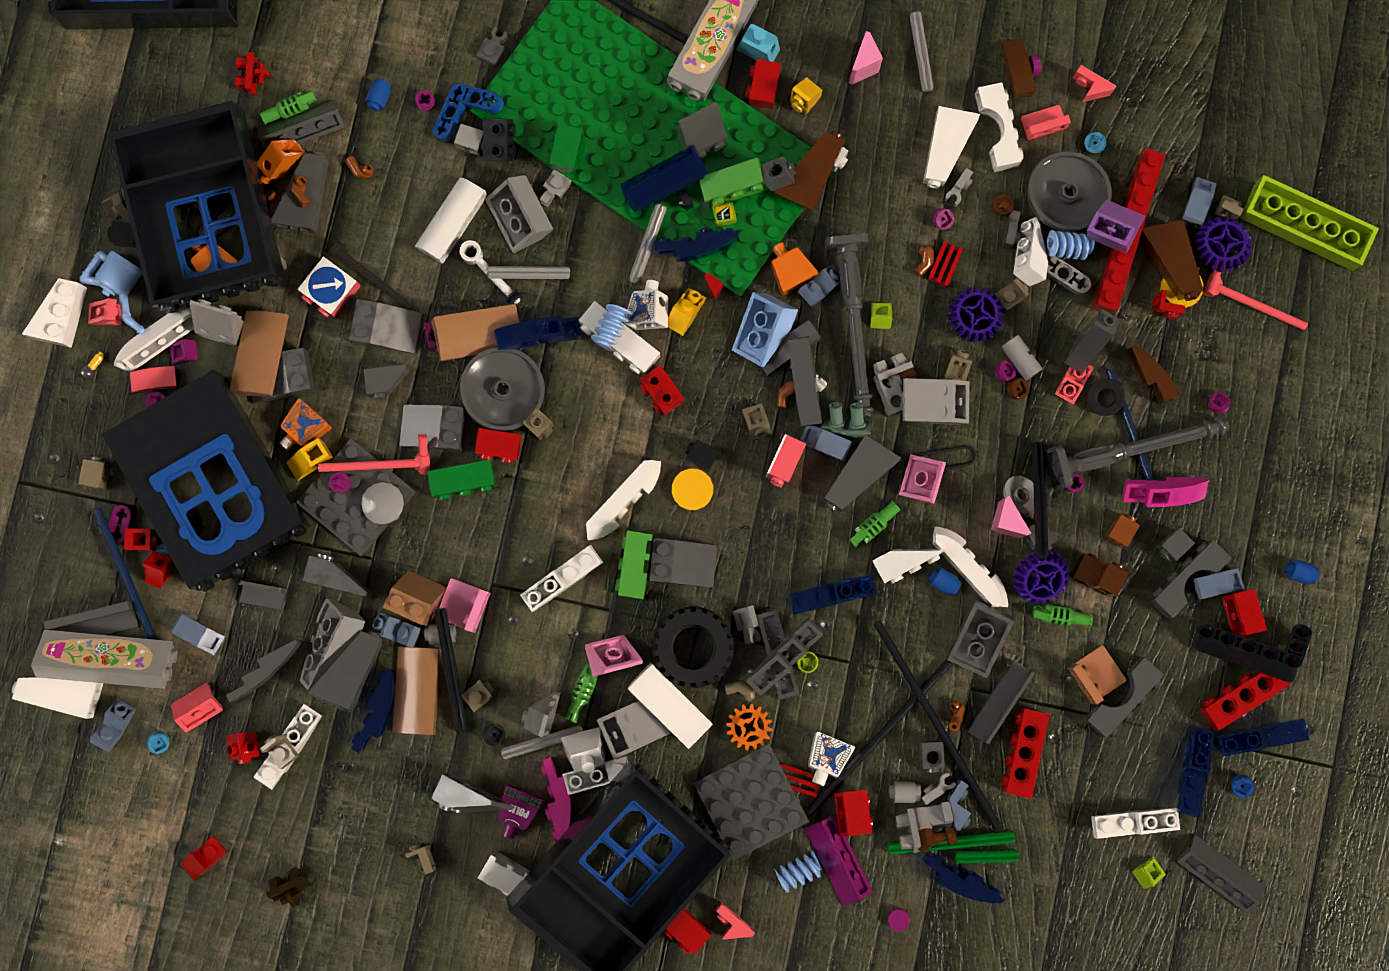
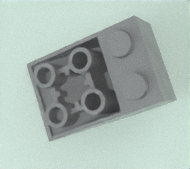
M199 299L198 302L190 300L194 332L197 335L239 347L244 323L243 317L238 316L236 312L231 311L232 309L226 306L219 305L217 308L211 305L210 302Z
M903 379V421L945 425L969 424L970 381Z
M640 700L597 719L614 759L672 733Z

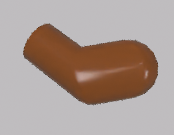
M298 175L293 180L291 194L302 208H305L311 203L305 195L307 180L304 176Z
M927 245L920 247L919 253L922 256V262L914 269L915 273L920 277L934 264V251Z
M954 700L950 704V710L954 712L949 729L954 732L960 729L965 710L963 703L960 704L958 700Z

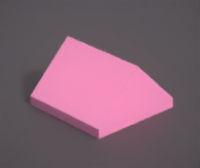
M866 31L850 76V84L866 79L880 70L883 57L870 32Z
M910 454L899 495L934 504L946 462Z
M1010 496L999 501L991 531L1016 538H1022L1031 534Z
M624 635L585 644L593 677L643 663L642 658Z

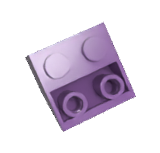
M1105 200L1097 210L1087 229V238L1127 254L1145 215Z

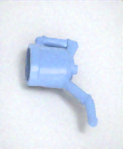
M113 250L108 255L103 251H98L94 254V258L85 271L82 272L83 274L79 278L80 282L102 287V293L108 297L110 294L114 296L118 294L121 309L120 317L127 325L135 329L137 333L143 334L145 329L131 317L128 294L139 278L142 277V270ZM101 261H103V264L95 274V277H91L94 271L101 263Z

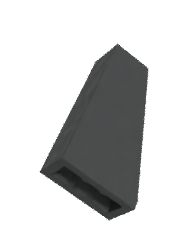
M313 151L311 154H303L271 219L272 224L276 228L317 234L329 161L322 153ZM298 175L304 176L307 180L305 195L311 203L305 208H302L291 194L293 180Z
M1102 309L1079 333L1064 363L1083 373L1112 338L1121 320Z
M865 435L824 497L825 506L834 512L836 510H843L896 465L901 457Z
M361 631L310 689V697L351 714L383 645L382 640L379 638L380 636L371 631H368V633Z

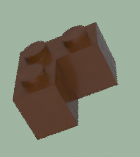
M1091 553L1081 555L1070 578L1106 597L1118 596L1129 573L1123 570L1124 566L1117 562L1104 564L1099 561L1100 558Z

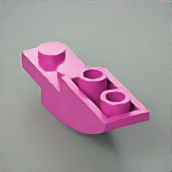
M1166 477L1165 481L1125 479L1122 499L1123 502L1145 503L1146 507H1170L1190 504L1205 499L1209 479L1192 477Z
M552 756L543 759L544 764L541 765L543 776H548L550 785H547L550 798L554 797L555 801L547 804L548 808L545 811L548 821H553L555 829H552L554 841L557 842L571 825L572 797L571 794L568 795L563 776H558Z

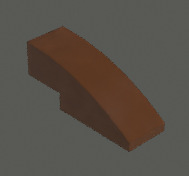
M1022 39L1002 41L1001 47L1007 82L1010 83L1012 99L1032 97L1036 89L1029 58Z
M1136 345L1127 350L1143 389L1151 386L1159 404L1180 396L1170 376L1155 359Z

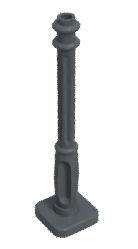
M867 233L832 236L825 240V250L837 251V254L840 255V283L845 303L844 309L847 311L856 386V395L853 399L857 403L863 404V417H871V412L874 411V408L870 407V399L873 396L869 394L860 316V310L863 307L861 305V276L856 256L858 249L866 247L869 241Z
M1216 417L1212 422L1204 420L1201 425L1127 444L1118 443L1117 445L1096 447L1076 453L1070 457L1066 455L1061 445L1047 449L1045 455L1056 490H1061L1072 486V475L1074 472L1102 468L1120 460L1124 461L1129 456L1203 437L1211 439L1215 434L1223 436L1229 430V424L1226 419Z

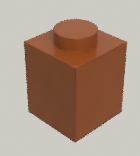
M1128 514L1118 515L1104 538L1121 548H1126L1140 525L1135 522L1136 519Z

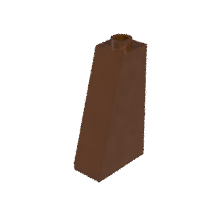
M831 131V133L825 132L795 166V183L777 189L774 193L813 211L845 144V140L842 139L843 135L835 131Z
M1184 220L1143 228L1140 241L1177 300L1185 299V301H1192L1198 298L1203 287Z

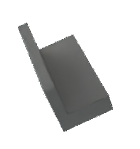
M240 580L239 585H243L239 602L283 610L287 589Z

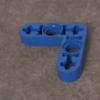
M455 84L448 93L435 123L433 134L440 141L447 142L454 136L466 107L496 114L502 110L504 102L495 92L465 84ZM480 94L479 101L473 103L474 96ZM487 100L489 102H495V104L490 105L487 103ZM456 108L455 114L448 117L449 111Z

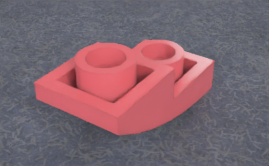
M1089 365L1083 373L1069 367L1055 394L1074 404L1094 367Z
M156 367L130 372L131 392L151 393L155 389H176L175 367Z

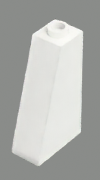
M938 107L923 179L924 184H928L927 186L930 188L944 186L980 114Z
M38 677L18 678L12 687V699L88 719L94 717L103 683Z

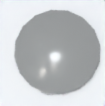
M381 482L372 485L363 494L361 505L363 513L369 520L377 524H387L400 517L404 501L397 487L390 483Z

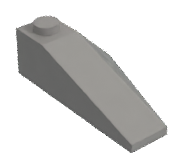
M326 597L317 616L316 623H319L316 636L312 635L310 641L313 642L312 652L306 656L300 677V682L308 691L359 635L365 623V620L356 611L329 597Z
M556 691L530 706L528 711L524 710L521 720L524 723L523 728L540 737L550 734L561 692Z

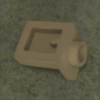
M119 192L101 202L103 208L112 219L122 217L125 222L130 221L125 200Z
M1223 195L1214 214L1223 218L1227 216V219L1231 221L1234 218L1235 220L1238 219L1244 209L1241 208V202Z
M1016 278L1006 287L995 293L994 298H1000L998 303L1003 305V310L1007 312L1026 299L1029 295L1027 292L1029 289L1022 280L1019 281Z
M962 349L952 350L944 378L966 381L973 362L972 356L969 355L970 353Z
M762 403L742 409L751 440L762 439L771 434L769 421Z
M480 679L462 694V698L473 712H476L495 696L492 693L494 688L487 680L484 682Z
M272 735L264 741L265 745L260 748L262 753H269L279 769H284L299 757L286 735Z
M419 843L409 847L410 851L405 854V857L408 858L418 854L417 863L421 871L424 870V873L428 874L437 869L429 845L422 847V844Z

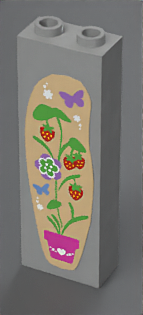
M709 0L668 74L667 85L674 91H681L687 94L694 101L699 100L704 103L759 0Z
M44 630L31 666L35 677L165 689L167 681L171 680V667L177 661L178 652L174 649L173 641Z

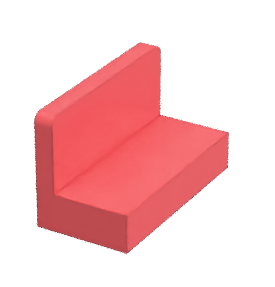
M1060 105L1021 117L1027 140L1067 129L1071 123L1069 115L1063 116Z
M208 683L201 685L171 704L174 721L186 733L223 711L222 705L212 695Z

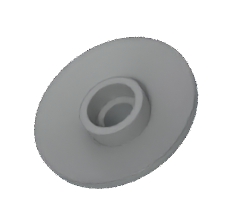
M1013 476L1008 479L1003 489L1004 497L1010 496L1020 514H1034L1033 482L1023 476Z

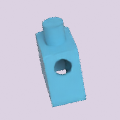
M750 24L736 50L754 60L760 59L774 62L780 47L775 35L754 24Z

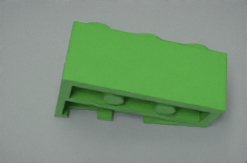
M754 158L698 177L704 201L712 206H718L723 204L724 201L769 191L770 189L764 184L760 166L764 162Z
M627 531L626 537L623 536L621 549H624L623 558L620 557L618 570H621V577L616 579L615 591H619L618 596L644 600L653 534Z

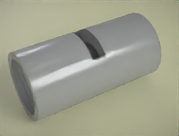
M1019 335L1001 347L1025 381L1043 369L1033 354H1028L1029 349Z

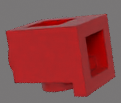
M125 528L124 550L155 551V547L159 546V535L156 534V530ZM144 537H146V544L142 543Z
M153 551L143 562V567H145L144 573H146L145 583L161 589L171 577L172 558Z

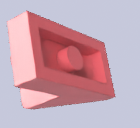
M1080 65L1073 76L1078 85L1089 88L1082 102L1110 96L1116 88V85L1083 65Z
M108 298L89 303L88 324L121 325L120 305L116 304L117 300Z
M721 902L716 908V912L719 913L717 917L724 924L727 925L728 922L731 924L722 935V939L753 937L755 930L724 903Z

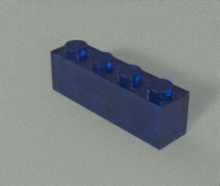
M692 145L621 183V189L632 210L636 212L648 208L651 203L657 200L665 199L668 194L674 191L684 189L687 184L693 181L703 179L708 174V170L696 146Z

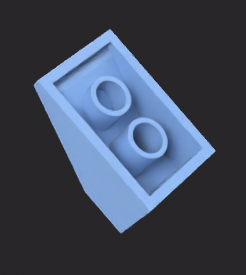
M752 292L732 351L764 367L791 330L798 309L769 294Z

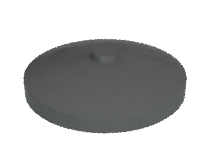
M1059 152L1046 157L1035 167L1027 185L1028 202L1033 213L1048 227L1062 232H1080L1088 229L1097 210L1105 200L1111 201L1112 196L1110 180L1104 169L1092 158L1077 152Z
M495 347L477 354L467 364L460 381V398L464 409L476 423L490 430L511 431L524 426L523 421L536 408L540 409L544 399L545 385L540 369L529 356L513 348Z

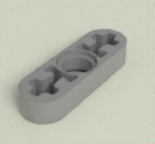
M1046 252L1049 259L1048 263L1052 266L1056 263L1058 264L1053 272L1050 271L1053 267L1048 265V277L1077 295H1083L1090 289L1091 280L1088 276L1057 256L1050 257L1049 253ZM1065 268L1069 273L1068 278H1060L1058 276V269ZM1074 274L1076 277L1073 280L1077 282H1080L1081 280L1084 281V287L1078 289V283L1072 281L1070 284L1068 283V281L1073 277Z

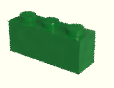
M491 460L427 471L431 496L438 498V501L450 499V495L458 494L459 497L471 495V491L479 490L480 493L490 492L492 487H497Z

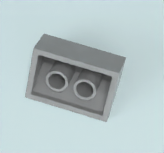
M526 175L507 178L485 199L512 253H516L543 239L553 230Z

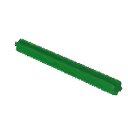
M1013 831L956 836L957 844L948 845L947 841L936 843L927 851L1014 843L1015 833ZM889 842L887 844V850L890 855L913 853L912 849H901L900 842Z

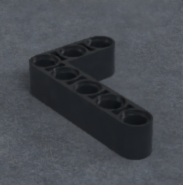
M1201 624L1196 629L1193 647L1205 654L1286 682H1293L1296 680L1302 666L1312 631L1306 625H1295L1292 628L1285 650L1209 624Z

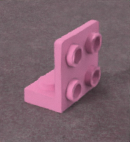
M450 579L439 608H446L449 623L475 633L491 593L458 580Z

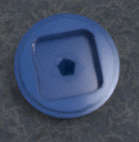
M1238 775L1233 778L1231 787L1236 796L1244 798L1253 793L1254 784L1249 776Z

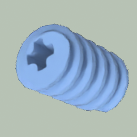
M1051 230L1047 237V248L1050 257L1057 255L1058 258L1064 256L1068 259L1072 256L1073 259H1078L1079 257L1081 260H1085L1088 254L1092 253L1095 241L1087 238V234L1055 232Z
M607 304L606 309L609 312L602 313L605 319L598 321L602 327H595L598 335L593 334L591 339L600 347L614 352L610 344H618L613 338H621L617 330H625L621 322H629L625 314L632 315V313L619 305Z
M813 850L811 851V858L803 854V862L797 857L795 858L796 865L788 861V869L780 865V872L778 873L775 870L782 888L787 893L789 892V885L794 889L797 888V881L805 885V877L810 882L813 881L812 874H815L818 878L821 877L820 870L822 869Z

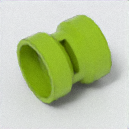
M807 652L796 662V666L804 673L813 672L818 666V658L814 653Z

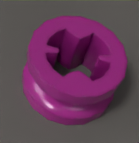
M427 90L417 93L415 101L418 107L423 111L431 110L435 105L432 93ZM422 97H425L426 99L429 98V97L431 98V99H428V100H429V103H428V104H426V103H422V104H421V102H422L421 98H422Z
M1072 475L1073 480L1074 478L1077 479L1079 487L1076 486L1074 489L1071 486L1065 488L1068 492L1077 493L1084 488L1085 482L1081 475Z

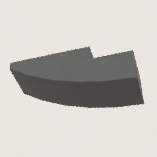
M809 320L786 335L769 361L762 367L767 376L790 361L788 339L809 336L811 345L820 340V335Z

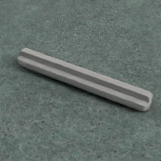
M912 12L910 14V22L923 92H929L933 90L934 86L921 12Z
M656 204L629 276V281L639 284L667 209L661 204Z
M489 266L487 268V276L489 279H569L570 268Z
M581 725L544 737H538L502 748L503 759H509L562 743V737L583 732V728Z

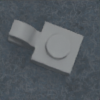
M966 168L952 190L945 196V201L951 196L956 198L954 207H957L961 202L960 192L962 189L966 191L973 181L970 179L973 174L971 170Z
M554 170L543 185V188L547 191L541 196L540 203L548 208L555 196L559 199L562 198L572 184V181Z
M754 606L734 610L733 615L737 630H743L745 644L761 641L760 633L754 628L759 626Z
M948 772L940 776L938 784L934 786L930 784L921 790L923 792L921 800L924 804L927 805L946 790L955 787V782L946 785L944 782L945 778L950 775Z

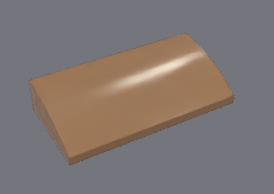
M516 304L436 316L431 321L440 362L476 356L482 351L495 347L522 348Z
M246 311L229 391L240 396L273 395L289 315L266 311Z
M398 647L392 732L435 735L441 649Z

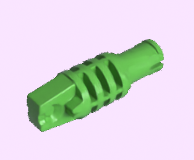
M302 92L278 101L275 107L261 112L260 116L264 124L281 117L287 119L308 110V105L316 102L317 99L313 92L304 95Z
M892 501L879 513H873L855 529L857 533L850 539L852 545L856 548L863 541L866 544L887 527V522L900 511L899 507Z
M1035 604L1032 610L1034 618L1042 619L1043 622L1066 626L1077 624L1091 627L1093 622V614L1077 612L1071 607Z
M586 664L577 679L570 696L572 702L564 717L574 723H577L583 706L588 704L597 682L598 676H592L590 664Z

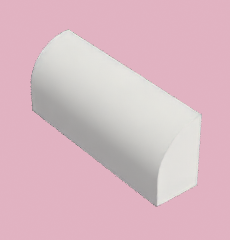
M460 177L416 243L415 248L443 264L487 198L486 191L469 180Z
M651 662L628 687V690L688 749L713 725Z

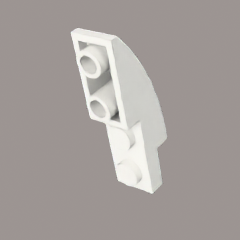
M589 545L520 596L531 612H534L581 580L603 563L593 547Z
M303 704L282 734L286 735L298 754L322 715ZM269 755L254 775V778L272 790L294 761L284 769H279Z
M1178 808L1125 811L1091 816L1093 837L1097 839L1180 830Z

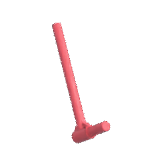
M1216 267L1209 275L1203 291L1205 296L1214 297L1220 293L1299 329L1305 330L1307 328V322L1223 286L1219 267Z
M418 435L419 453L415 456V459L318 464V471L331 472L415 467V470L420 474L426 475L428 474L427 471H431L427 435Z

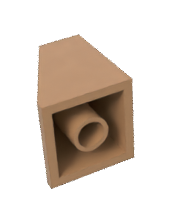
M408 570L391 588L383 608L418 624L428 626L435 616L434 612L438 609L447 587Z

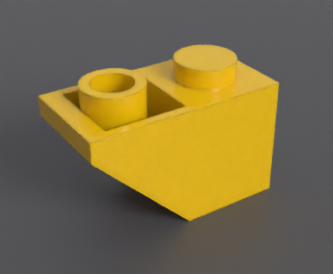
M806 77L792 89L790 99L792 108L798 113L802 112L806 115L820 99L823 90Z
M688 288L673 306L668 317V328L683 336L695 319L706 297L702 296L698 291Z
M317 438L299 449L290 458L287 465L297 481L317 470L318 464L328 463L334 458L324 441Z

